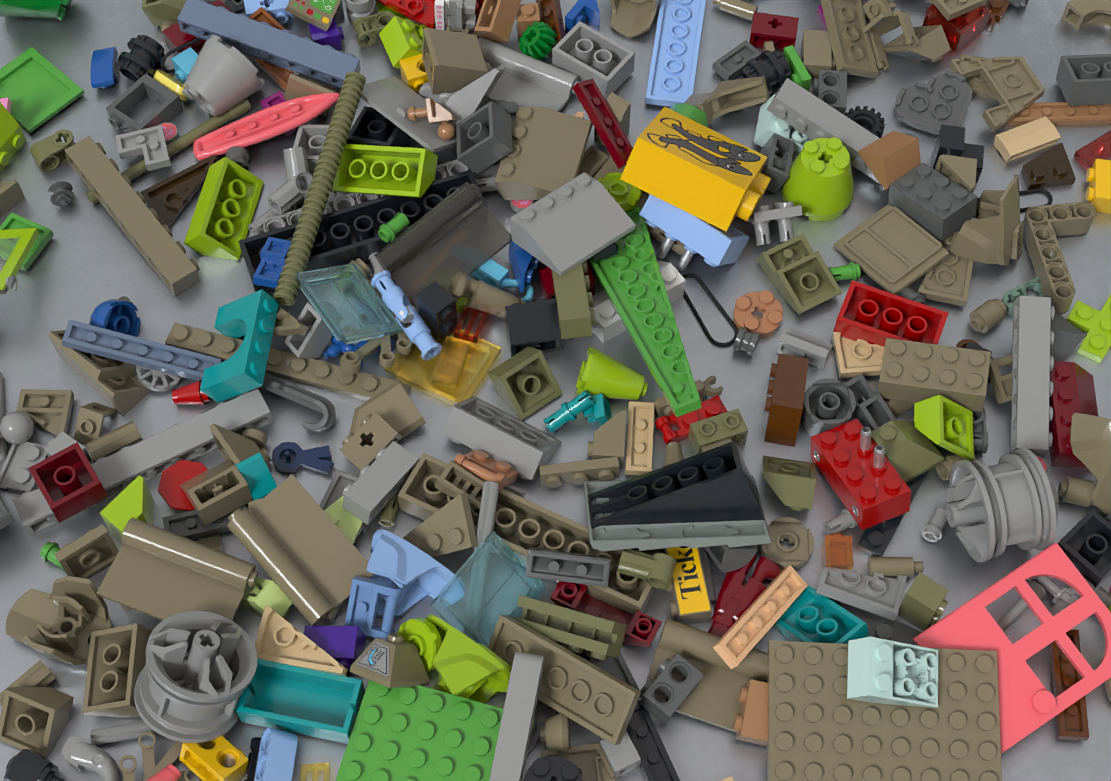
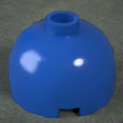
M110 299L100 303L94 309L89 325L137 337L140 331L141 320L136 315L135 310L138 311L134 304L124 300Z

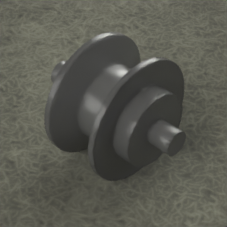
M64 181L52 184L48 189L51 203L56 206H67L75 199L72 185Z

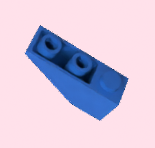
M511 235L508 257L519 291L524 292L527 283H532L534 268L538 269L540 261L514 243Z

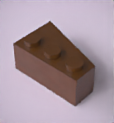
M778 354L777 364H771L769 378L774 380L769 379L767 395H771V397L767 396L764 412H768L764 442L795 447L803 411L808 358Z

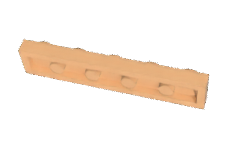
M791 565L781 571L713 646V649L730 669L740 664L808 586Z

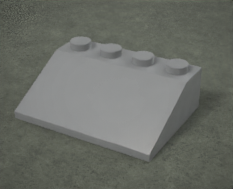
M585 172L510 218L512 241L560 276L636 228L635 223L605 187Z

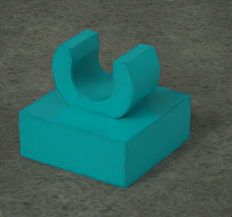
M601 393L593 395L595 404L583 411V416L588 418V423L598 422L600 426L612 418L611 405Z

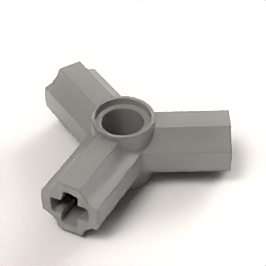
M305 147L283 150L288 179L286 183L267 197L268 205L279 215L284 213L299 199H306L308 188L313 178L309 173ZM298 180L302 182L303 190L298 187ZM333 188L330 191L328 200L337 196L336 192L332 191Z

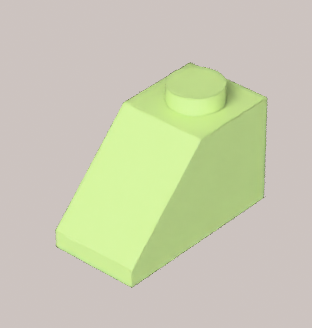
M257 578L253 588L248 587L241 602V605L261 618L265 606L270 607L284 618L292 604L277 584L272 580Z

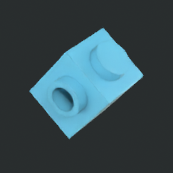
M191 47L171 58L175 75L182 83L185 82L198 57V54Z

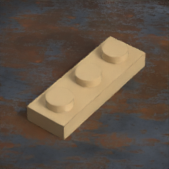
M629 401L625 475L640 476L652 471L654 403Z

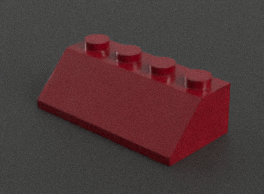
M1054 361L1053 370L1050 371V381L1053 382V394L1051 397L1049 396V406L1053 408L1052 421L1049 422V432H1052L1053 436L1052 445L1049 448L1051 467L1087 468L1073 454L1070 438L1072 416L1074 413L1098 416L1093 375L1075 362Z

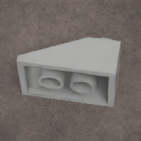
M503 65L498 66L455 94L449 95L448 98L445 97L440 105L456 116V121L449 123L456 128L457 123L480 109L506 67Z

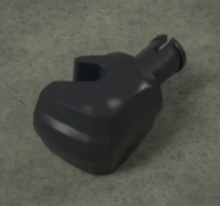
M23 749L9 760L3 779L4 781H66L58 777V766L30 749Z

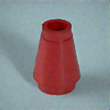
M202 380L172 390V399L175 405H206L207 402L212 401V398L200 391Z

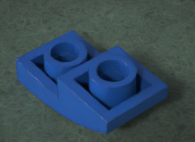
M116 47L93 51L90 71L92 88H108L115 84L118 75L115 67L118 57Z

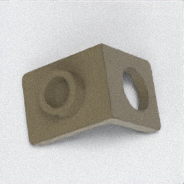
M96 402L81 406L73 439L86 444L100 437L104 418L115 414L116 409Z

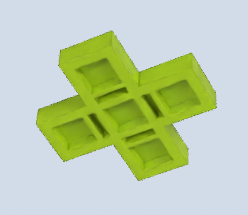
M1111 294L1101 311L1077 300L1066 319L1080 331L1087 334L1077 353L1099 364L1111 346Z

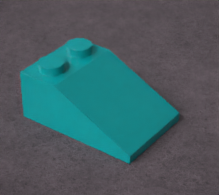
M810 586L804 589L774 624L789 641L848 644L849 640L870 637L867 624L826 596L816 593V590Z

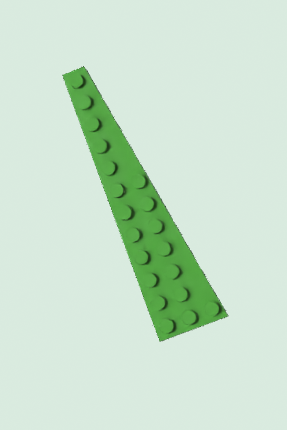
M638 206L632 210L625 211L635 223L636 228L615 241L618 254L608 259L594 261L592 256L587 261L676 417L702 408L646 223L644 217L639 215L641 207Z

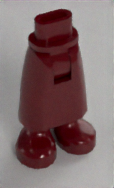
M755 554L751 561L742 568L727 572L715 603L713 616L710 619L712 625L708 632L722 637L767 588L762 584L765 579L774 580L781 573V569L770 559L761 556L752 577H749L748 581H746L748 571L757 560V555Z

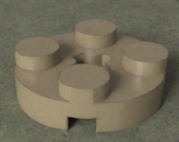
M776 518L771 521V524L767 525L772 543L759 544L760 552L763 557L770 559L781 570L789 565L794 570L802 568L807 564L814 549L813 534L809 528L807 530L801 525L802 522L795 518ZM783 539H788L789 543H793L794 546H791L790 549L784 548L780 545V543H783Z

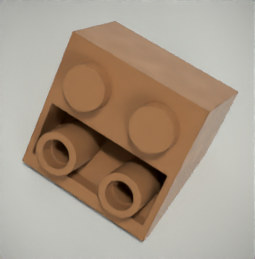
M484 0L473 35H477L478 39L483 37L493 42L508 43L521 0Z

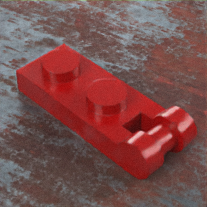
M719 395L701 402L702 408L679 417L673 414L658 418L654 424L658 431H662L665 444L667 445L671 442L678 443L687 439L691 423L728 412ZM676 425V427L678 428V430H677V431L672 430L671 427H673V426Z

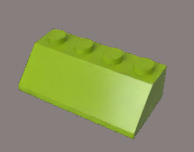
M346 144L336 177L334 178L332 191L421 198L435 179L438 155L426 148Z
M227 157L212 164L209 167L184 244L203 256L239 260L241 249L238 241L247 237L248 225L251 224L264 181Z

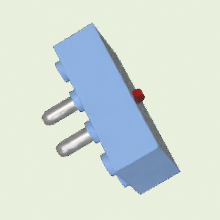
M651 194L639 214L646 219L645 222L654 228L659 227L665 231L666 237L657 251L658 257H666L674 241L679 240L685 244V250L676 267L679 271H684L693 254L697 253L703 256L704 261L713 267L736 263L750 238L731 225L727 232Z

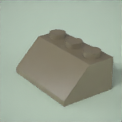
M136 623L91 632L83 714L120 718L140 716L134 703V687L140 672L146 665V645L152 630Z

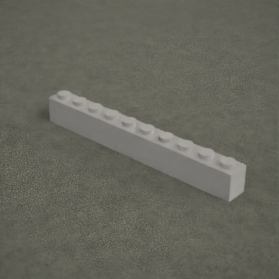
M259 389L242 393L233 400L222 402L209 411L198 413L187 421L174 424L163 432L147 436L139 443L123 447L115 454L96 460L91 466L109 497L66 520L116 498L139 475L143 477L145 483L161 477L162 471L180 460L196 461L217 451L216 443L209 428L213 423L241 436L246 429L262 430L273 425L271 412ZM39 488L34 491L25 492L19 498L12 500L22 524L30 537L60 524Z

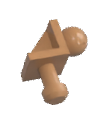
M425 99L426 107L416 109L415 107H409L407 115L410 121H417V118L428 117L429 123L440 124L437 133L441 139L450 140L454 137L455 128L449 122L456 121V116L447 111L434 99Z

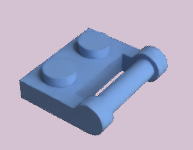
M356 575L352 579L345 626H358L366 636L373 638L388 637L389 633H395L393 623L398 597L402 594V588L398 587L396 583H384ZM380 594L387 595L382 627L375 626Z

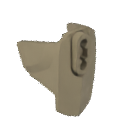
M610 0L612 7L611 27L629 39L645 33L651 29L661 0Z
M1014 174V179L1005 190H984L977 202L976 218L964 222L950 248L951 254L985 264L1009 266L1011 259L1019 260L1023 248L1024 222L1020 221L1018 175Z
M1074 413L1072 416L1070 438L1073 454L1097 478L1098 482L1090 499L1101 512L1109 515L1111 513V419Z
M65 576L55 580L51 594L35 589H30L24 593L9 611L6 620V634L52 659L76 666L88 665L91 632L113 628L109 618L108 606L103 597L96 594L97 588L94 583L85 578Z

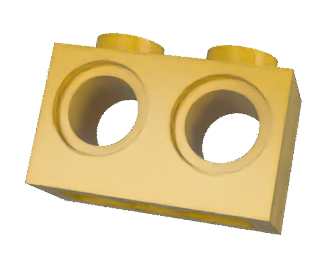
M224 735L202 743L183 742L179 760L202 781H239L245 776L249 761L244 752L235 748L225 739Z

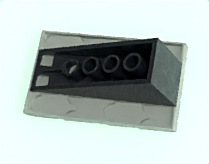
M736 440L629 480L584 481L589 539L593 549L599 551L639 548V551L680 546L700 548L728 545L730 548L772 543L756 481L748 471Z

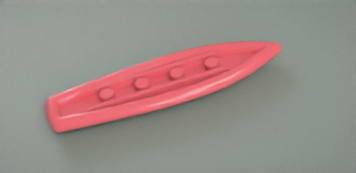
M339 93L307 95L265 108L196 139L193 144V153L198 161H202L214 154L215 156L225 154L231 147L239 146L244 148L288 132L329 109L337 102Z

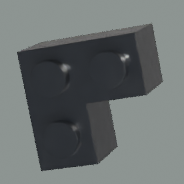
M941 124L932 152L931 167L933 169L936 168L938 158L942 154L977 159L976 182L978 183L983 169L984 146L964 143L965 127Z

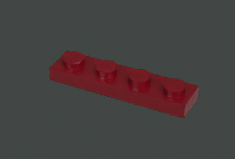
M594 79L578 82L572 87L578 100L581 102L618 169L624 168L633 147Z

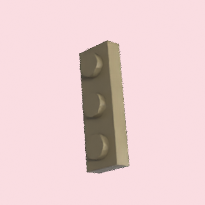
M618 457L539 466L541 487L555 488L568 483L581 485L584 484V481L613 480L619 477Z

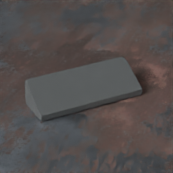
M530 547L528 549L525 577L608 587L611 557Z

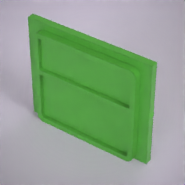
M30 47L0 69V99L8 97L11 100V115L20 127L29 133L84 94L82 88L33 47Z

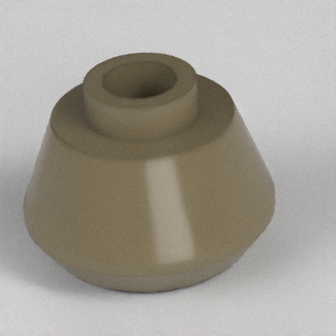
M559 713L546 719L545 725H540L541 743L546 742L547 748L562 753L570 749L569 718L563 713Z

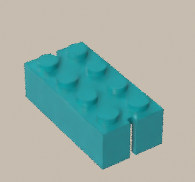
M257 659L254 677L248 688L246 687L241 694L236 712L241 722L348 744L356 721V715H358L365 694L363 681L360 679Z

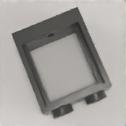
M144 74L107 106L106 110L109 115V123L115 129L120 128L125 133L158 126L164 122H171L183 111L177 94L149 75ZM145 96H148L160 106L145 120L138 124L125 115Z

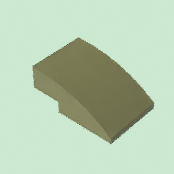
M804 234L798 235L761 253L757 259L771 283L799 315L842 294L840 287L820 253L812 250Z

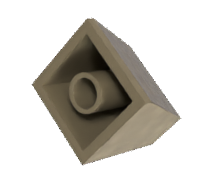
M423 28L422 61L432 95L461 90L490 71L489 63L484 60V46L479 44L477 35Z

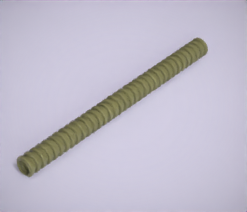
M351 71L345 75L321 154L314 170L315 173H313V179L310 182L302 212L297 222L298 225H296L289 252L284 262L285 265L282 268L283 272L280 274L278 286H276V292L273 295V298L282 305H294L295 298L298 295L297 291L300 289L299 284L302 282V277L307 267L306 264L309 261L308 257L311 255L317 230L322 220L321 217H323V211L326 208L346 140L348 139L356 109L358 108V103L366 83V78L358 72Z

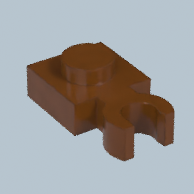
M987 0L986 5L982 6L979 15L981 16L978 19L977 27H980L982 23L989 24L988 31L991 32L994 29L995 23L1001 22L1010 2L1006 0Z

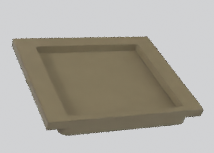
M889 204L834 243V247L845 257L854 262V264L858 263L863 272L887 292L895 295L949 256V252L942 247L940 241L897 207L890 206Z

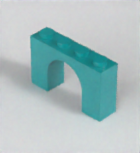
M261 289L218 308L214 328L223 335L236 339L245 335L241 346L229 359L204 369L200 391L218 403L263 386L279 303Z

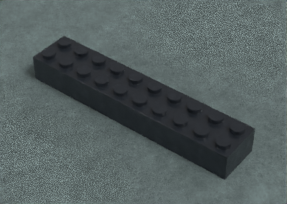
M464 171L433 181L421 198L386 195L324 214L321 217L320 227L317 230V236L315 237L311 255L308 257L309 261L306 264L307 267L302 281L346 268L351 260L355 261L357 258H360L363 262L369 261V256L374 252H381L385 256L458 233L462 230L487 224V205L472 171ZM397 213H403L408 218L409 225L395 236L394 241L384 242L378 235L379 227L382 224L386 225ZM297 223L238 241L255 292L262 289L267 293L276 289L253 283V276L261 262L260 253L268 237L291 241L296 225H298Z

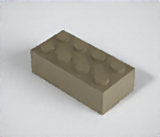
M886 338L878 393H880L882 398L915 403L941 395L969 410L982 412L986 397L991 352Z

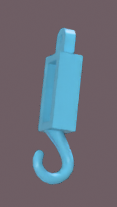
M453 245L449 250L450 255L461 263V270L474 279L482 280L503 291L506 288H518L516 279H509L508 269L471 246L464 250L458 245ZM527 283L525 287L527 294L520 298L525 303H529L534 297V288L531 284Z

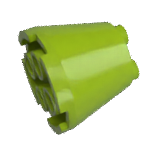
M831 137L807 141L791 165L789 178L782 185L784 201H793V205H801L802 214L808 216V220L828 221L835 219L843 214L844 210L848 208L853 200L855 188L850 156L845 146L842 145L841 140Z

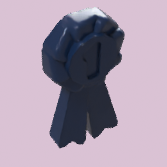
M283 442L275 447L272 452V463L282 473H294L302 466L331 475L330 469L334 467V462L327 461L332 460L330 446L328 445L302 450L294 442Z

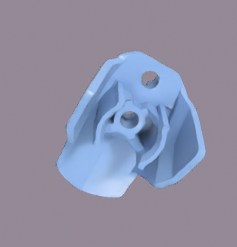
M384 529L377 530L374 533L370 549L372 554L366 569L368 572L375 574L370 579L384 583H396L398 587L402 588V594L398 597L394 618H399L427 597H432L443 605L449 606L457 602L465 594L466 589L460 579L427 553ZM380 594L376 617H384L387 595Z

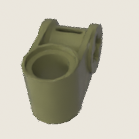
M382 11L378 14L357 18L353 22L352 27L358 35L357 43L359 46L366 48L382 43L379 33L391 21L394 14L389 11Z
M62 129L34 143L30 148V153L39 168L44 172H50L68 162L65 149L76 144L71 131Z

